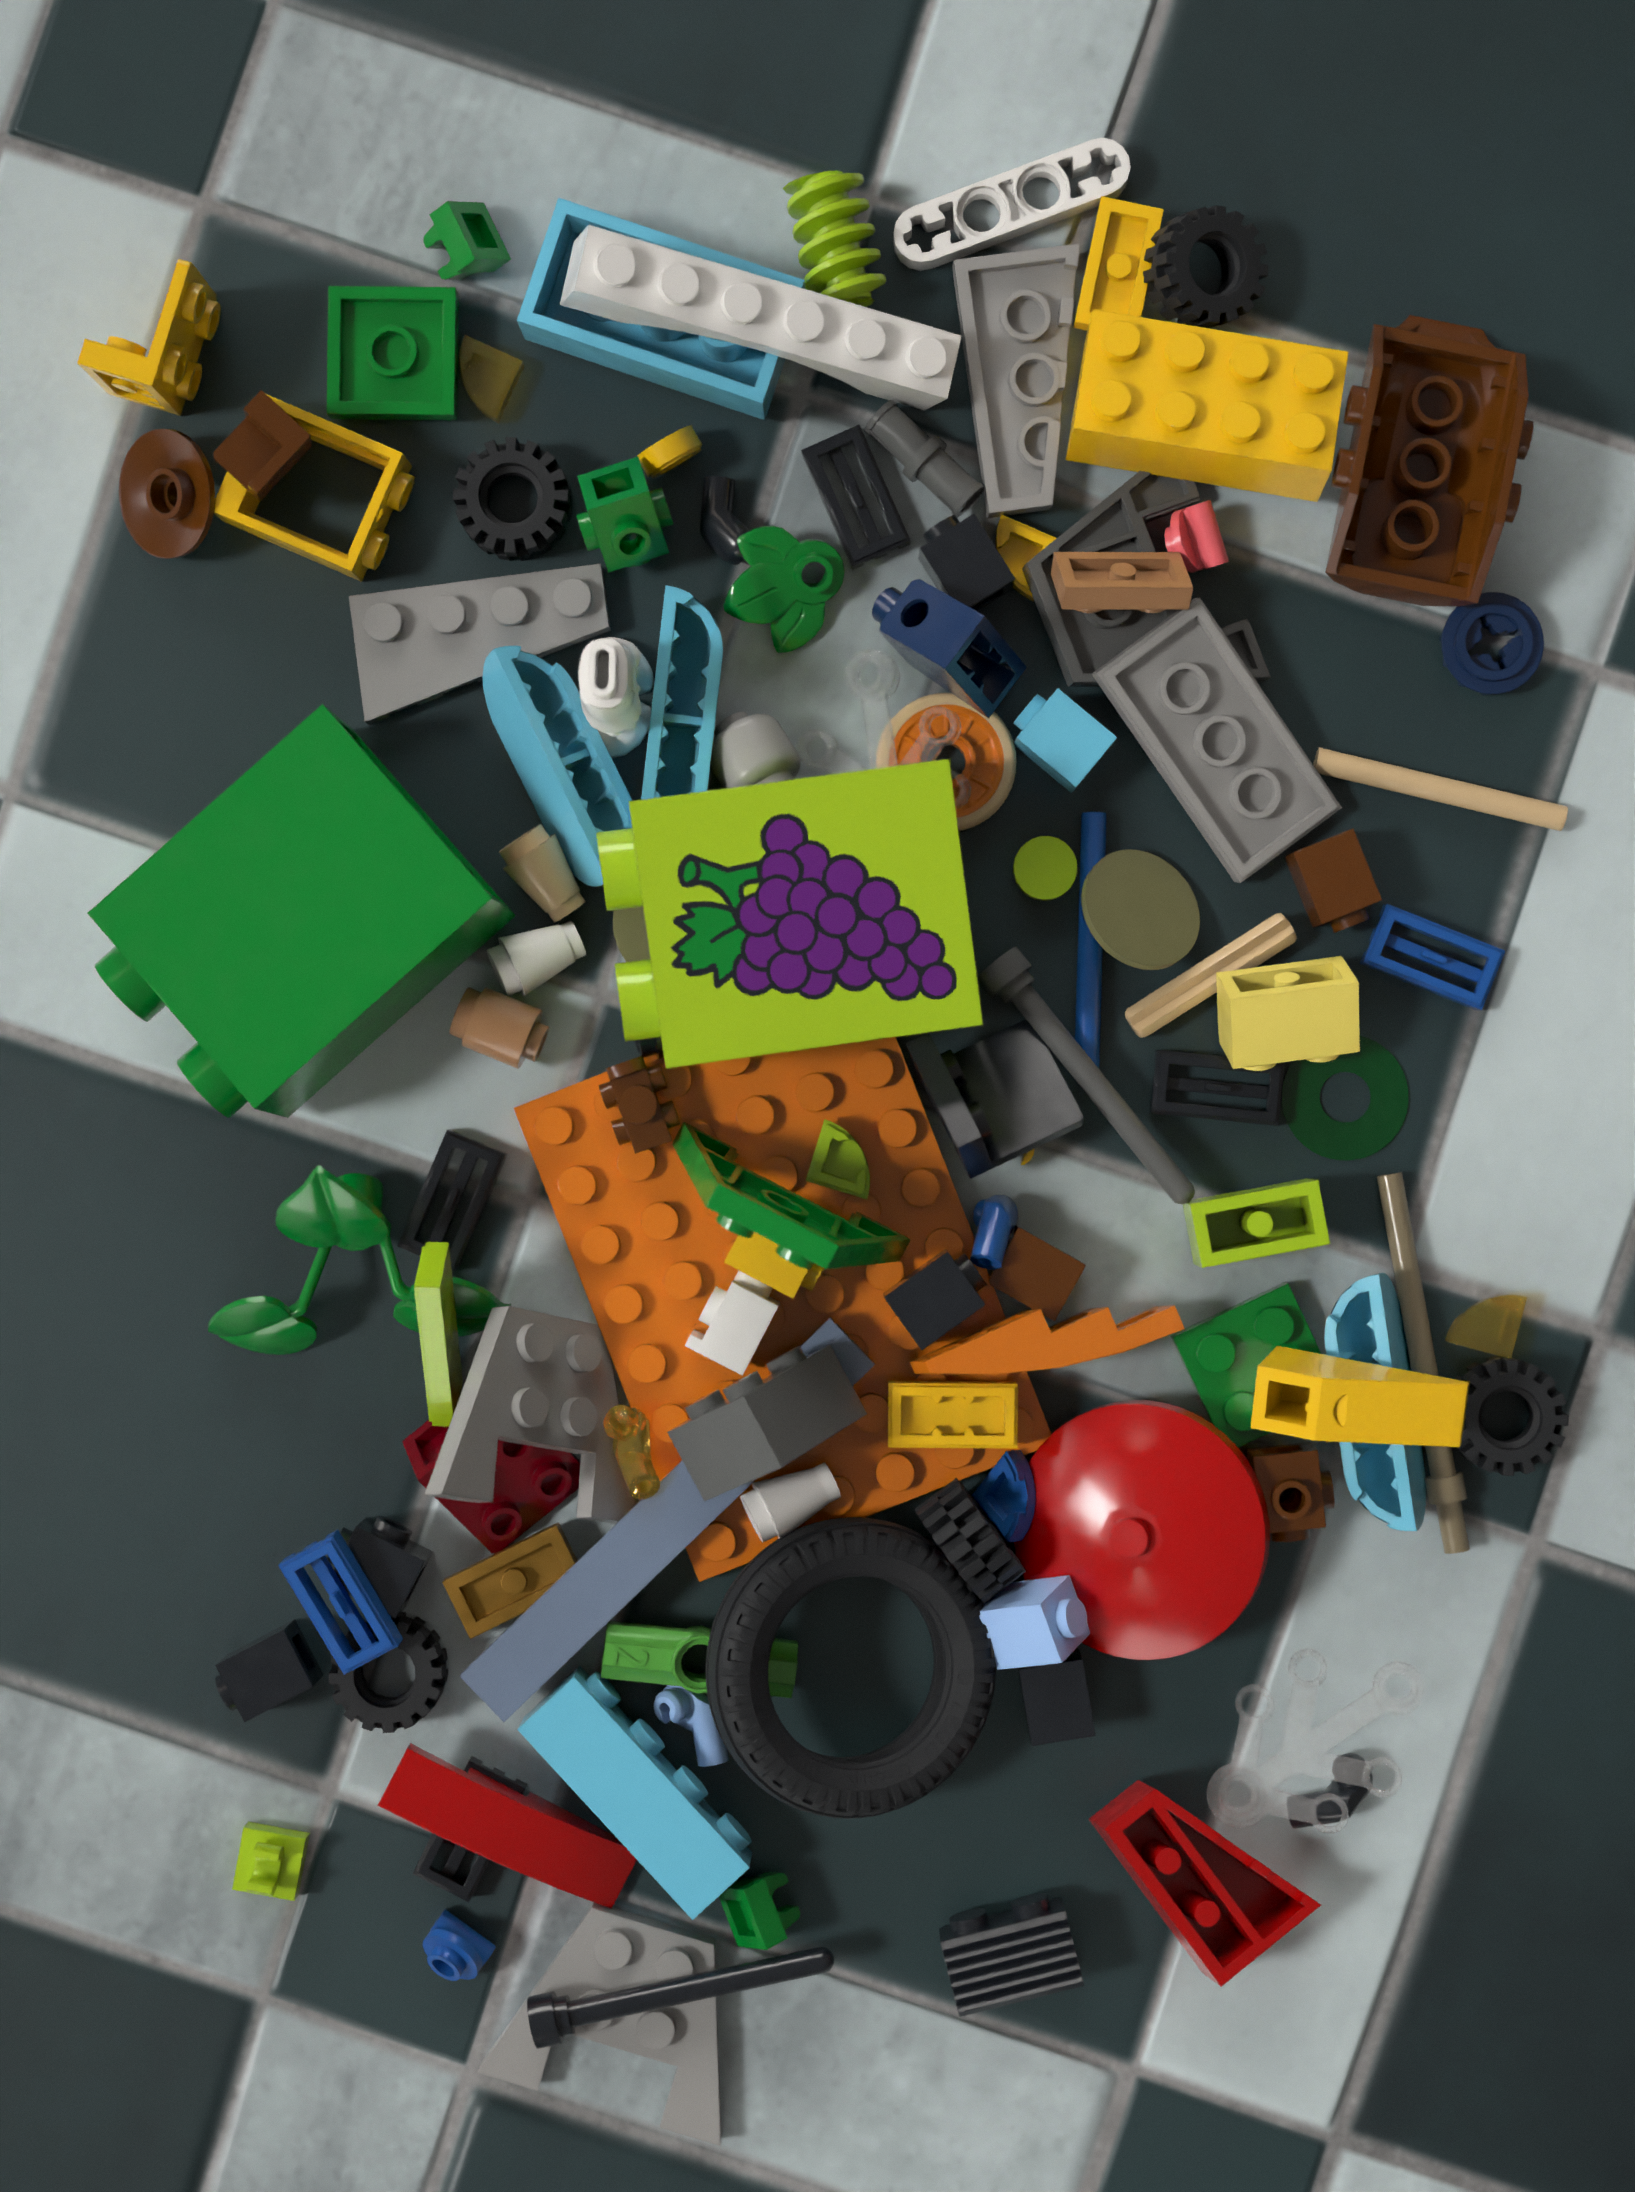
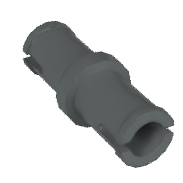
M894 400L885 403L867 423L865 432L868 435H872L905 466L902 471L903 474L911 482L919 480L956 517L963 515L984 491V486L970 476L945 452L947 444L938 435L930 438L898 407Z

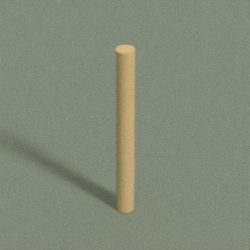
M1320 747L1314 759L1313 765L1318 773L1553 830L1562 831L1567 819L1568 807Z

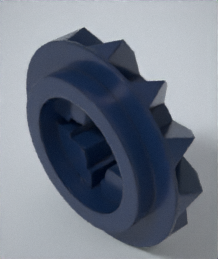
M1500 592L1481 593L1478 603L1456 607L1449 614L1439 638L1442 647L1443 666L1449 669L1459 686L1479 692L1483 696L1511 692L1523 685L1537 670L1544 650L1543 631L1535 613L1518 598ZM1482 624L1484 628H1488L1492 636L1500 634L1506 636L1511 633L1515 635L1514 638L1507 641V644L1499 650V657L1501 659L1499 665L1493 661L1489 654H1482L1480 656L1477 653L1471 656L1468 654V651L1473 649L1474 645L1482 640L1480 630Z

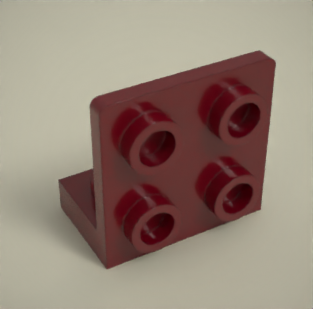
M429 1420L402 1441L417 1480L426 1489L449 1428L432 1426V1422H429ZM498 1440L493 1502L473 1503L440 1497L435 1498L492 1554H495L507 1547L579 1489L581 1461L570 1452Z

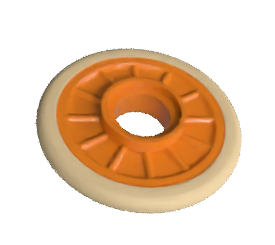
M952 693L927 695L906 705L889 722L879 743L877 768L928 761L930 753L941 745H952L958 748L964 756L965 768L962 774L952 779L958 831L966 830L990 818L1008 797L1016 774L1017 762L1014 742L1007 726L997 713L993 712L990 718H987Z

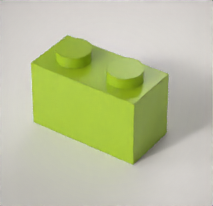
M1305 1178L1203 1197L1182 1204L1193 1263L1201 1268L1330 1244L1319 1181L1315 1179Z

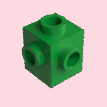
M638 456L577 476L587 509L586 512L576 515L588 552L600 548L608 572L624 567H638L649 562L652 558L669 553L662 528L673 525L662 487L649 491Z

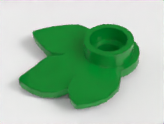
M777 526L754 528L737 538L739 550L750 567L731 585L723 608L727 614L747 623H771V638L778 653L791 652L809 642L822 628L825 616V601L831 599L841 588L845 574L844 563L837 550L825 541L818 539L799 541L788 531ZM819 562L824 566V576L819 582L807 583L802 579V570L808 563Z

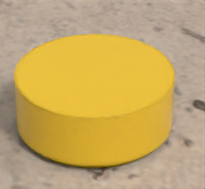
M689 425L659 440L637 456L647 477L655 478L699 453L702 443L692 425Z

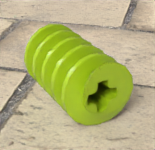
M834 170L809 174L789 182L782 189L787 194L793 195L788 200L787 211L793 219L799 220L793 226L792 234L799 244L804 245L799 250V264L803 268L810 270L804 277L805 289L864 307L873 304L874 299H872L870 292L884 285L887 282L886 276L881 273H866L865 267L879 260L881 254L880 250L876 248H860L859 242L873 235L875 227L871 223H855L854 221L855 216L868 210L870 207L869 200L866 198H849L848 192L864 183L863 175Z

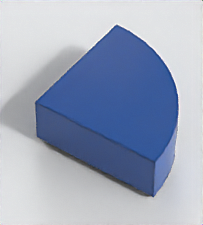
M1011 1450L1003 1454L972 1495L1007 1542L1023 1540L1032 1523L1036 1504L1035 1483L1029 1463L1021 1450Z

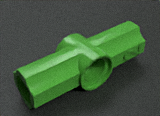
M610 1620L606 1625L601 1678L681 1686L685 1690L697 1694L707 1693L706 1672L698 1674L689 1672L683 1667L681 1660L688 1648L700 1644L708 1646L712 1628L700 1625L690 1626L685 1629ZM775 1638L773 1641L768 1665V1682L771 1696L792 1698L797 1671V1640Z

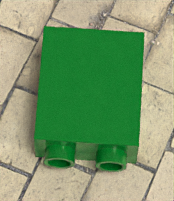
M323 704L87 913L115 945L94 965L102 980L134 1014L146 1022L150 1021L165 1006L169 1008L197 1041L195 1045L177 1060L180 1070L199 1094L227 1118L233 1116L247 1102L256 1110L286 1118L290 1117L516 916L358 734Z

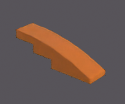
M1175 1305L1155 1306L1115 1324L1108 1307L1089 1308L1049 1327L1041 1309L1023 1310L912 1360L910 1364L915 1374L999 1375L1061 1368L1123 1353L1185 1328Z

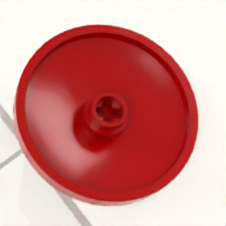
M1149 1400L1113 1402L1086 1411L1065 1423L1045 1440L1031 1458L1029 1466L1035 1483V1511L1026 1536L1022 1541L1014 1542L1015 1553L1026 1570L1022 1574L1025 1581L1070 1575L1077 1597L1083 1603L1087 1613V1624L1090 1634L1082 1642L1083 1644L1106 1654L1133 1660L1171 1658L1196 1650L1214 1640L1242 1614L1251 1602L1261 1583L1269 1556L1270 1520L1267 1503L1259 1480L1247 1458L1221 1430L1209 1421L1181 1407Z

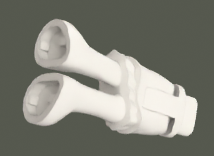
M615 637L601 638L590 642L581 655L578 672L580 701L583 713L590 726L598 730L611 758L627 755L641 744L649 732L651 708L640 702L639 695L651 691L654 685V677L648 661L632 642Z

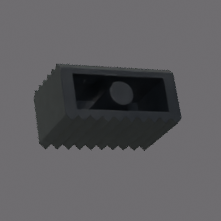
M1047 1893L1029 1894L1012 1901V1910H1005L1001 1913H993L987 1916V1912L983 1908L969 1909L949 1918L950 1925L939 1928L940 1943L959 2017L1084 1986L1062 1898L1055 1897L1049 1901Z

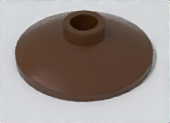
M155 429L140 436L130 447L121 468L119 501L122 516L129 533L143 550L158 558L173 559L184 557L193 552L202 543L213 520L215 485L209 463L194 440L174 429Z

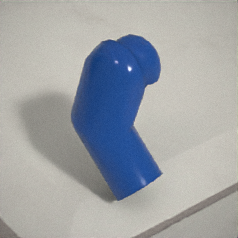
M993 1195L988 1199H981L975 1205L973 1221L978 1229L970 1261L978 1267L995 1270L1002 1266L1009 1236L1017 1226L1019 1219L1016 1204L1010 1197L1006 1195Z

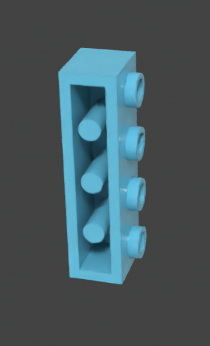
M579 1666L524 1716L517 1730L686 1914L694 1920L750 1868L752 1851L747 1846L752 1840L743 1826L732 1815L725 1813L720 1818L704 1800L708 1792L691 1770L685 1766H681L676 1770L661 1754L660 1751L665 1748L664 1743L644 1720L639 1718L633 1723L617 1706L621 1701V1697L607 1679L601 1678L599 1672L595 1671L590 1676Z

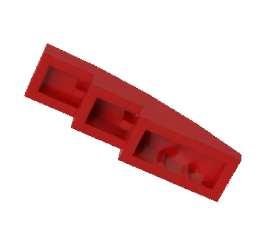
M412 1743L407 1747L377 1805L495 1863L612 1909L637 1861L613 1834L530 1791L525 1796L471 1767L467 1773Z

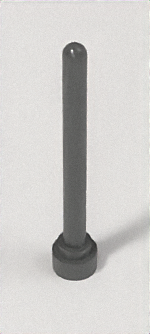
M1017 946L1000 956L977 977V980L992 998L999 995L1005 1004L1012 1001L1168 1196L1177 1204L1190 1202L1195 1194L1193 1184L1032 987L1035 979L1029 973V970L1032 968L1029 961Z

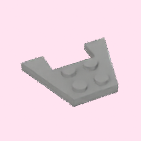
M512 1306L492 1308L425 1495L473 1503L493 1502L498 1440L581 1454L576 1518L616 1524L635 1506L611 1356L599 1325Z
M593 1903L528 1996L554 1991L557 1997L568 1995L570 2001L715 1970V1938L612 1907L610 1909ZM717 1996L575 2027V2034H572L574 2036L677 2066L660 2128L721 2146ZM527 1998L481 2062L477 2073L538 2091L551 2046L536 2048L529 2025Z

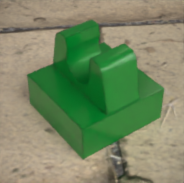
M447 201L429 214L434 225L423 238L424 245L427 249H441L445 247L450 256L448 264L442 266L437 271L441 279L460 280L478 272H495L511 260L484 202Z
M767 1872L752 1877H739L719 1896L738 1947L768 1950L788 1939L785 1930L799 1919L800 1910L796 1905H784L778 1909L775 1907L772 1899L774 1891L789 1882L784 1873Z

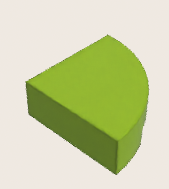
M824 1119L806 1181L867 1199L870 1188V1173L863 1150L854 1137L844 1128Z

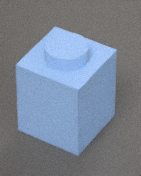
M1070 1575L1012 1582L985 1602L982 1610L979 1611L981 1622L983 1625H986L988 1633H986L987 1638H990L992 1642L997 1670L1063 1663L1090 1634L1086 1609L1077 1597Z

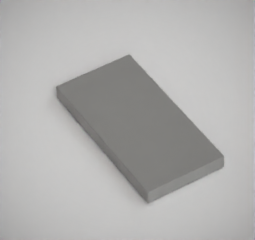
M1200 597L1191 600L1189 610H1177L1092 673V676L1234 882H1243L1342 808Z

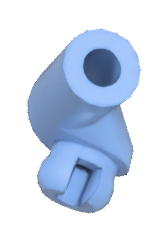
M667 1685L654 1700V1712L657 1718L665 1724L671 1720L673 1723L693 1733L698 1766L707 1767L727 1762L729 1760L728 1751L714 1723L708 1696L703 1693L697 1694L687 1691L681 1686Z

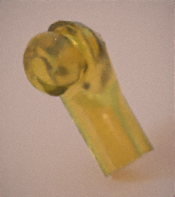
M618 1404L607 1412L603 1423L604 1431L609 1437L614 1438L613 1453L631 1496L639 1500L648 1499L660 1489V1481L651 1457L650 1422L639 1408L630 1409L626 1405Z

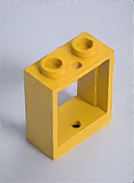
M268 395L311 435V440L383 470L349 552L345 554L255 515L254 513L259 501L228 472H226L215 498L214 514L231 526L362 582L367 569L376 570L385 555L389 543V535L384 533L393 509L401 512L411 495L415 477L409 474L412 465L402 452Z

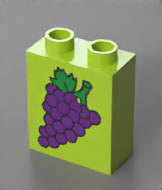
M949 759L628 801L632 828L596 833L607 911L643 907L650 959L615 963L625 1042L661 1037L666 1068L983 1025Z

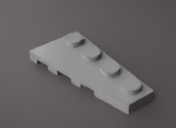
M1080 243L956 259L953 261L952 271L982 485L984 486L983 493L987 518L1050 510L1053 505L1061 430L1060 419L1063 391L1066 383L1067 353L1073 317L1074 287Z
M601 563L349 596L364 721L368 725L386 719L390 714L413 705H422L442 697L444 693L469 683L483 681L485 659L495 648L517 645L521 646L520 651L542 658L611 631L604 573Z

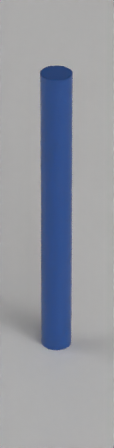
M1082 812L1075 1040L1096 1066L1099 1067L1103 948L1093 937L1086 924L1082 911L1081 894L1087 874L1098 861L1106 856L1107 813Z

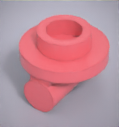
M1211 500L1173 512L1170 526L1165 529V544L1168 552H1180L1188 572L1194 573L1229 562Z

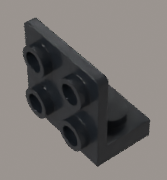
M1026 1019L954 1054L951 1049L940 1054L930 1033L906 1043L917 1074L970 1179L1084 1124L1083 1114L1049 1049Z

